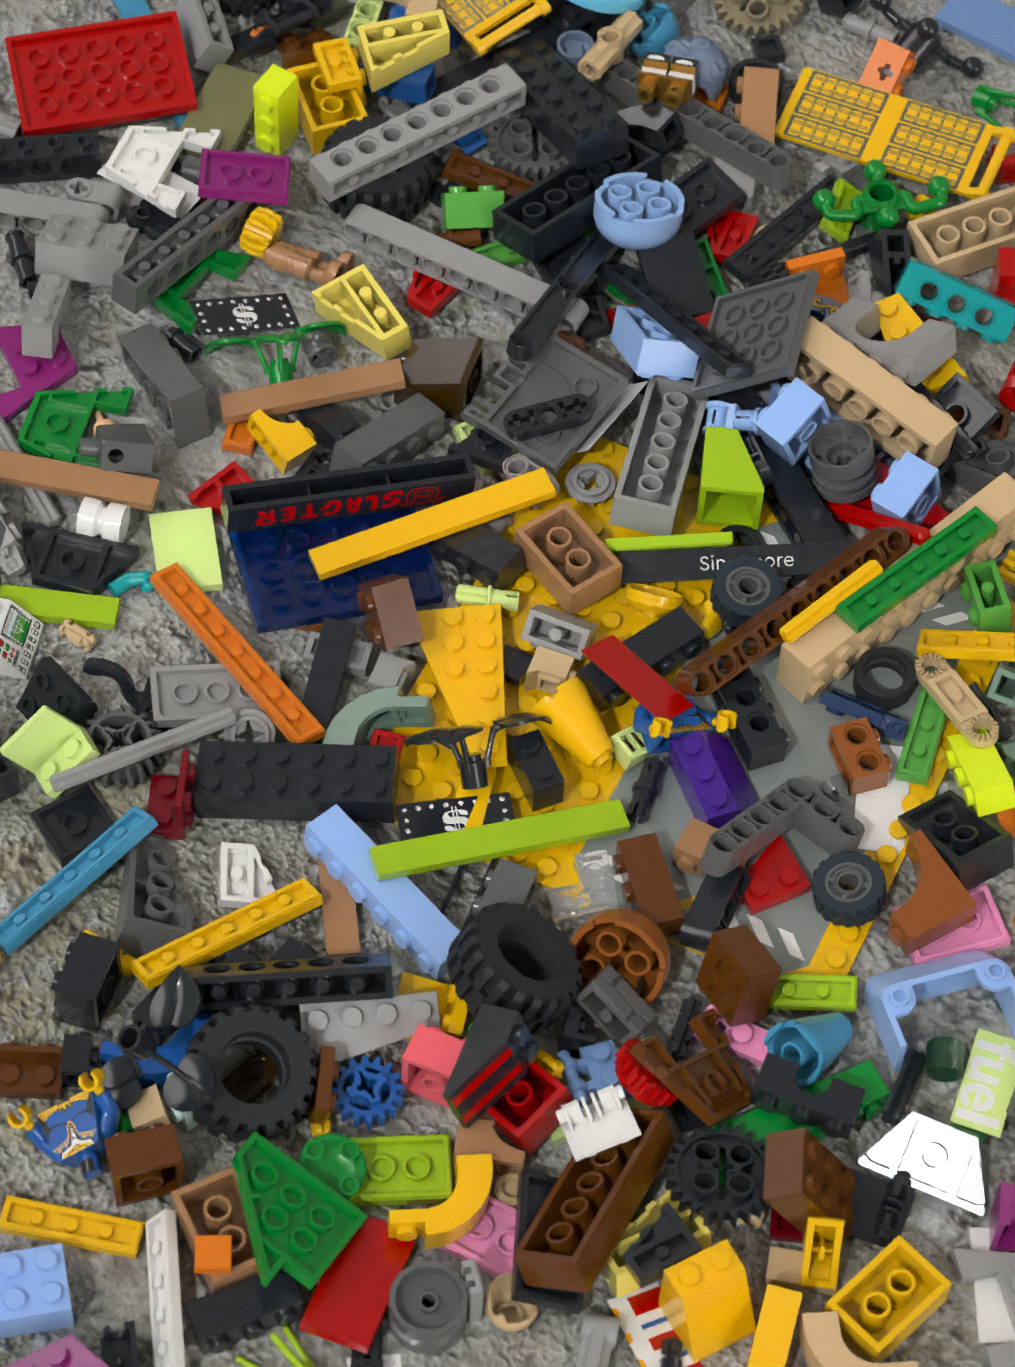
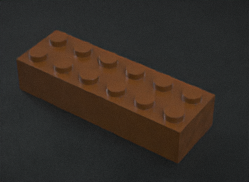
M630 1107L642 1135L577 1162L572 1155L513 1253L526 1285L589 1293L667 1158V1154L670 1153L673 1143L676 1142L664 1111Z

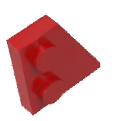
M781 835L771 842L748 869L749 883L742 902L752 916L810 892L811 884Z

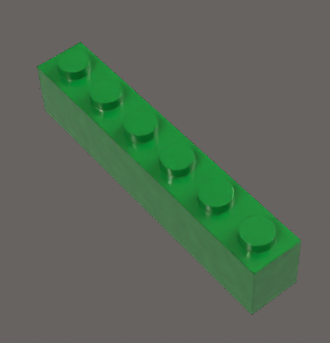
M870 1060L801 1089L802 1092L808 1095L823 1094L828 1090L833 1078L865 1089L863 1104L856 1122L864 1118L870 1120L880 1116L890 1095ZM759 1108L724 1122L727 1132H732L736 1126H740L739 1135L745 1136L751 1131L753 1132L752 1142L763 1139V1151L766 1150V1136L771 1133L806 1128L819 1141L825 1136L820 1129L809 1125H798L792 1122L789 1117L776 1112H764ZM722 1124L713 1127L714 1130L720 1131ZM719 1151V1152H720V1161H719V1167H718V1169H719V1184H718V1186H721V1185L725 1184V1181H724L725 1152H724V1151Z

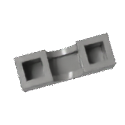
M41 274L21 324L22 355L53 358L59 342V324L65 325L71 310V278L60 277L56 274Z

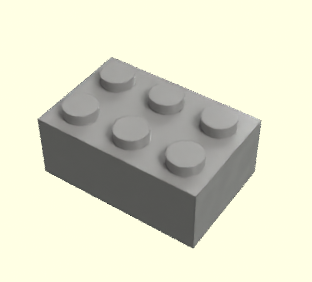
M51 214L36 240L35 274H56L60 277L71 278V280L112 286L113 273L138 254L139 229L122 223L108 224L102 223L97 219L84 220L72 218L67 214Z

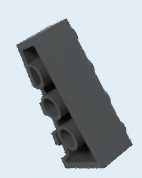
M149 323L119 335L124 362L139 386H144L152 407H158L162 415L161 421L166 429L173 428L174 442L177 447L182 448L211 436L212 432L206 405V398L209 397L208 390L202 380L198 381L195 378L189 364L185 365L182 362L179 351L176 348H171L165 333H159L155 326Z
M416 393L336 442L329 471L411 460L432 441L440 437L443 432L442 425L445 412L421 393Z

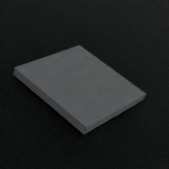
M810 269L716 297L708 330L752 364L751 377L725 378L702 358H699L690 395L695 400H700L793 375L797 366L820 274L815 269Z

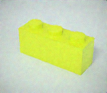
M272 64L253 85L255 146L264 152L282 156L299 136L298 76Z
M980 728L974 731L977 733L976 735L980 734V736H982V734L986 736V734L988 733L987 730L984 728ZM961 733L947 736L949 750L944 751L948 768L950 770L953 769L958 788L963 787V795L967 806L973 805L978 817L1015 808L1013 780L994 745L987 748L972 746Z

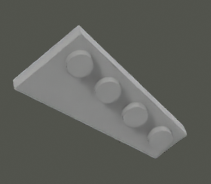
M437 991L393 995V998L299 1004L301 1030L305 1031L310 1038L306 1043L307 1048H314L317 1056L322 1045L336 1047L335 1061H342L413 1036L419 1023L428 1027L440 1026Z

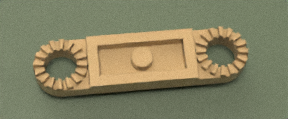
M929 653V655L923 654V657L919 656L918 660L915 661V676L964 738L972 746L978 748H987L994 745L999 737V725L989 715L986 707L958 673L947 664L943 656H938L937 653L935 655ZM934 666L938 668V672L934 671L933 673L931 671V674H929V671L925 672L924 668ZM984 728L990 732L986 736L984 734L980 736V734L976 735L977 733L974 731Z

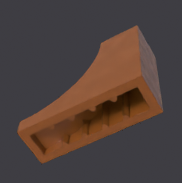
M921 829L909 834L905 851L915 870L917 888L911 898L901 908L891 914L887 931L891 942L896 947H900L906 956L972 922L977 903Z

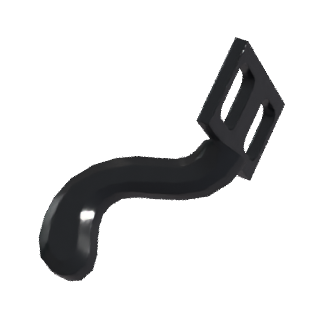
M97 657L88 658L84 661L82 669L84 673L93 676L110 677L118 683L121 695L133 708H136L138 716L146 710L152 711L149 676L145 689L137 691L131 675L119 664ZM168 727L158 728V730H161L163 733L168 731Z

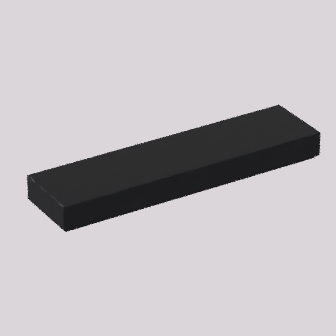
M324 617L302 699V704L325 728V733L333 719L357 628L355 623ZM324 737L313 744H322Z

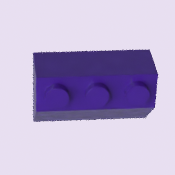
M700 730L670 740L668 763L694 818L719 829L758 801L728 738Z

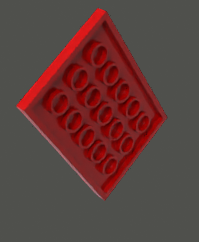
M177 11L4 37L24 137L56 134L198 110Z

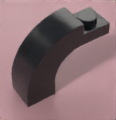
M638 105L617 111L628 123L629 137L643 145L667 151L684 132L676 112L662 106Z

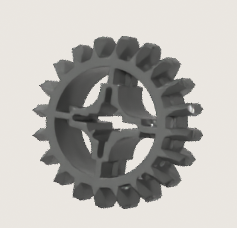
M122 705L117 712H113L109 707L105 715L95 712L94 721L86 719L84 723V729H86L95 746L100 744L103 747V754L101 756L132 745L139 738L145 740L162 733L161 730H158V724H156L155 720L149 721V716L146 712L138 716V711L135 707L131 711L125 712ZM164 752L92 779L93 784L101 780L102 785L106 789L113 783L118 791L121 784H127L131 789L136 780L144 784L146 775L152 776L156 772V767L161 766Z

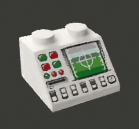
M0 598V675L27 680L44 624L13 601Z

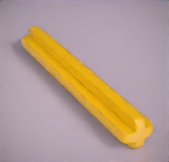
M869 560L782 626L779 630L782 639L786 643H793L834 612L838 604L883 573L880 563L877 560Z

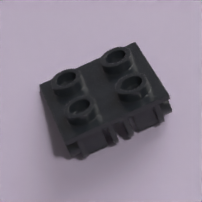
M850 1169L855 1178V1188L852 1190L851 1197L854 1219L850 1223L849 1237L886 1248L896 1237L902 1235L915 1189L909 1188L906 1183L907 1178L903 1175L895 1174L892 1179L884 1180Z

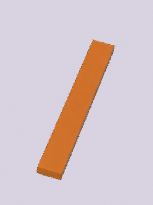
M177 562L150 575L152 586L291 743L312 744L325 736V728Z

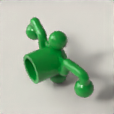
M873 159L868 161L863 168L864 176L869 182L865 184L862 194L855 195L850 202L851 209H832L835 204V195L828 189L817 190L812 197L813 206L821 211L826 219L830 221L859 220L862 227L874 232L883 228L895 227L900 220L899 210H906L911 214H920L943 208L947 204L948 193L951 188L949 180L944 176L932 177L927 184V189L930 196L934 198L915 202L913 195L909 191L898 189L893 182L883 179L887 173L886 166L882 161Z

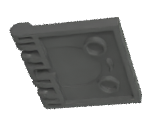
M551 334L531 360L517 361L508 356L510 362L504 361L491 376L493 383H485L482 389L490 398L497 401L495 404L476 395L471 400L472 405L468 404L460 416L470 426L485 431L556 475L626 389L628 379L556 335ZM577 393L584 394L591 400L592 418L584 425L523 441L510 440L504 432L503 419L511 410ZM579 405L574 406L577 414L583 413ZM563 408L561 409L562 419L566 418V414ZM544 412L539 417L543 423H551L557 418L553 412ZM532 416L530 421L532 426H535L534 416ZM519 421L513 422L516 430L522 428Z

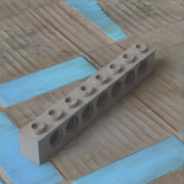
M507 63L497 68H492L485 74L473 80H468L448 92H443L438 97L424 104H419L399 116L392 117L389 121L375 128H370L355 138L343 141L338 146L324 153L317 154L309 160V180L328 202L336 200L524 106L526 101V84Z

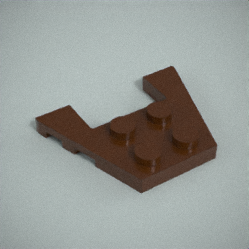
M714 1008L696 1015L688 1022L707 1049L702 1053L676 1064L656 1035L637 1043L629 1050L638 1061L708 1127L742 1111L752 1104L750 1103L752 1091L739 1062L733 1064L727 1047L730 1045L726 1033L720 1034L715 1022L719 1017Z

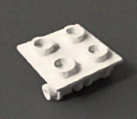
M611 1084L606 1088L596 1091L600 1101H596L594 1093L591 1092L590 1096L593 1103L588 1106L584 1097H580L583 1108H580L576 1099L567 1104L560 1105L561 1109L555 1111L576 1162L642 1135L626 1101L621 1085L614 1087Z

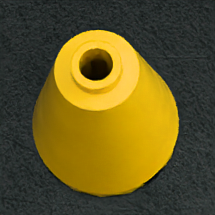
M579 677L571 678L557 686L556 689L558 691L551 697L548 695L544 696L529 712L549 717L552 724L543 721H534L532 723L586 767L592 768L595 766L597 769H600L613 759L611 753L614 750V746L584 683Z

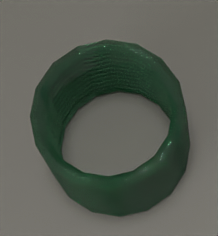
M938 1036L929 1040L926 1045V1075L938 1082H953L963 1076L964 1044L959 1039L950 1036Z

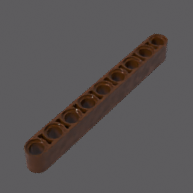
M878 527L681 668L675 677L677 690L683 695L706 697L712 694L784 641L779 634L780 628L818 600L815 595L817 587L820 590V598L841 582V570L844 573V580L864 565L865 553L868 556L867 562L869 560H877L883 569L903 555L910 545V538L906 530L901 527ZM889 535H890V537H891V545H890V547L888 546V537H889ZM795 605L796 612L792 617L791 608ZM770 622V623H771V632H770V634L768 635V633H767V625H768V623ZM744 640H746L747 642V649L745 652H743L742 650V644ZM721 657L723 665L722 668L718 670L717 662ZM695 675H697L698 684L697 687L694 689L693 678Z

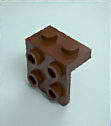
M324 29L310 30L308 35L297 36L295 33L281 35L280 39H277L278 45L275 49L281 56L282 68L286 70L317 62L313 53V44L333 40L334 38L330 32H325Z

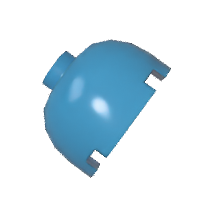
M664 3L652 4L654 9L648 12L642 9L637 13V16L643 20V29L627 48L641 59H643L646 51L663 54L666 44L674 39H679L680 28L678 19Z

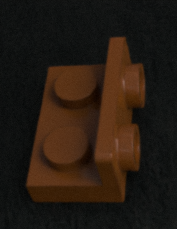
M17 1042L0 1044V1098L61 1100L63 1086L60 1069L63 1048L50 1043H41L37 1046L21 1045Z

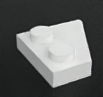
M221 842L219 848L218 907L241 908L276 891L272 885L273 878L268 869L261 863V856L254 844Z

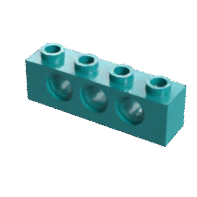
M910 256L895 287V293H899L908 305L914 307L915 303L926 307V313L938 319L946 316L954 320L952 324L955 327L969 332L970 328L981 333L980 338L992 344H996L997 341L1005 344L1015 324V304ZM926 283H933L937 286V292L931 297L923 296L920 289ZM958 295L965 300L964 305L960 309H951L947 305L948 300L952 296ZM981 308H987L992 312L991 318L986 322H979L975 319L976 312Z

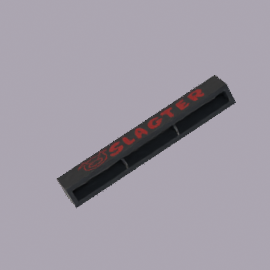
M469 452L222 486L220 510L227 534L438 505L474 492L476 475Z

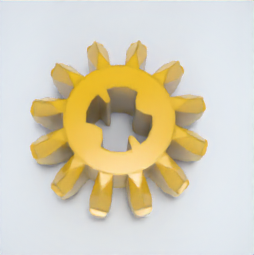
M261 206L255 208L242 228L243 231L239 237L240 248L251 256L263 259L264 252L276 243L283 229V217L269 208Z

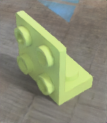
M46 705L42 706L0 747V752L3 756L34 773L46 795L53 799H56L63 791L55 792L49 778L51 775L93 760L100 755L86 729Z

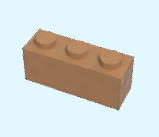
M744 66L743 77L737 76L736 94H741V104L735 103L734 121H739L741 126L774 144L779 69Z

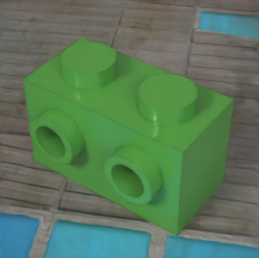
M496 185L478 186V192H466V186L448 187L449 193L441 194L442 230L493 228L492 210L504 203V191H496Z
M995 559L964 565L963 583H959V591L962 601H967L969 605L967 615L970 626H976L977 631L1011 632L1012 608Z

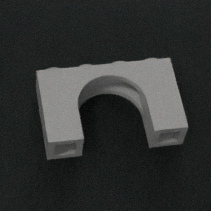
M851 298L822 321L841 338L853 343L856 349L867 357L875 359L882 368L892 375L901 378L905 384L917 386L957 353L955 326L928 319L911 334L903 338L890 341L870 340L871 337L880 331L878 304L857 298Z

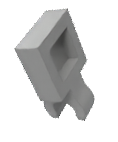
M827 153L823 156L822 161L814 166L818 173L813 175L812 179L819 183L829 174L837 179H846L863 168V164Z

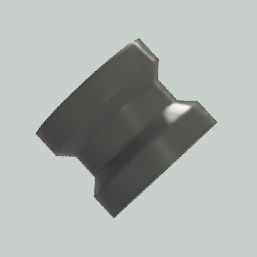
M325 330L312 331L307 334L308 338L301 341V347L308 354V361L314 368L326 367L338 356V351L331 344V337Z

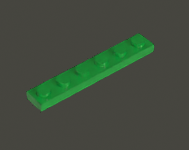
M977 506L973 507L838 604L835 613L858 634L995 535L998 525Z

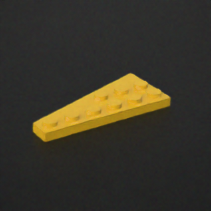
M501 603L417 611L424 638L418 644L424 653L429 669L444 701H446L456 726H483V731L466 737L465 740L468 753L480 752L481 758H484L492 720L506 716ZM507 728L496 733L491 754L492 766L486 768L508 766Z

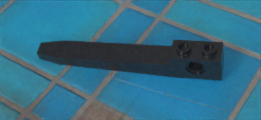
M571 3L549 14V22L487 52L482 57H477L436 77V88L429 101L438 97L443 92H448L468 80H473L485 74L488 70L494 68L493 55L504 52L509 48H516L529 44L534 40L545 39L557 51L558 38L564 32L571 30L583 31L595 41L597 40V33L601 28L612 25L613 14L596 12ZM406 101V103L412 108L419 105Z

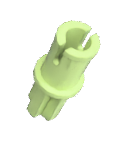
M459 584L456 588L455 600L458 603L472 605L501 603L502 609L517 612L520 592L494 589L492 585L484 588Z

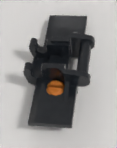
M277 0L279 14L276 15L265 8L260 9L259 4L252 5L249 9L254 26L230 36L234 48L230 56L241 60L255 53L267 51L270 47H277V38L280 37V34L288 32L295 27L309 28L314 31L318 26L346 15L353 8L352 3L347 0H313L311 2L309 0Z

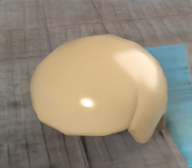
M512 1273L496 1276L489 1283L484 1299V1309L487 1317L498 1329L506 1332H516L528 1328L536 1319L538 1310L536 1305L511 1300Z

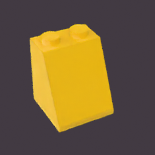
M727 1239L664 1270L658 1305L694 1363L756 1333L746 1271Z

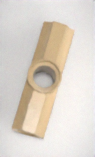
M627 10L624 14H620L611 26L603 27L598 31L597 42L578 63V71L582 73L586 80L594 82L596 79H600L611 65L619 64L623 60L625 48L643 29V20L637 16L636 12Z

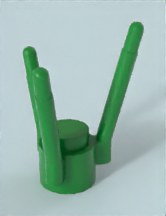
M979 85L971 98V106L976 108L974 114L984 118L991 125L1003 127L987 112H994L999 103L1015 109V102L1005 99H1015V93L994 89L987 85Z

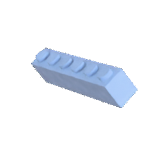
M337 804L308 823L303 843L309 854L313 857L317 856L322 861L331 877L335 880H340L345 885L353 900L357 903H362L368 909L376 924L384 926L391 933L395 943L401 949H406L414 957L417 966L424 973H429L435 980H438L450 970L447 969L448 949L460 931L407 876L383 881L377 880L368 854L370 847L377 845Z

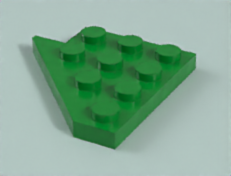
M254 1131L236 1152L232 1163L261 1285L266 1288L276 1274L283 1269L311 1290L363 1225L368 1215Z

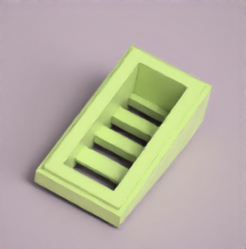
M633 726L610 737L614 746L612 755L625 771L640 764L645 758L655 755L649 754L646 746L641 747L637 742L636 737L644 744L642 734L635 732ZM630 742L635 751H632L626 743Z

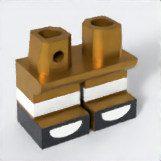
M646 51L643 57L642 69L637 72L638 102L649 104L653 99L663 100V104L666 107L677 109L680 104L688 105L699 85V60L674 56L671 61V55Z

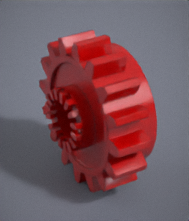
M631 1038L628 1039L614 1055L617 1058L614 1064L616 1065L615 1072L618 1080L634 1098L648 1106L663 1107L664 1104L668 1107L671 1106L678 1097L629 1051L641 1040L639 1038L635 1041Z

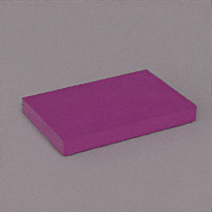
M202 149L198 197L288 205L291 157Z

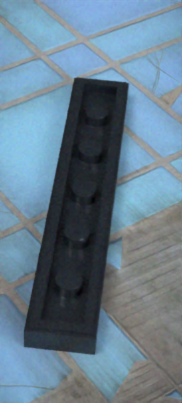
M831 174L826 176L724 260L722 267L740 282L746 284L752 273L775 260L821 222L823 215L821 211L813 206L812 197L817 190L823 188L832 191L837 179Z

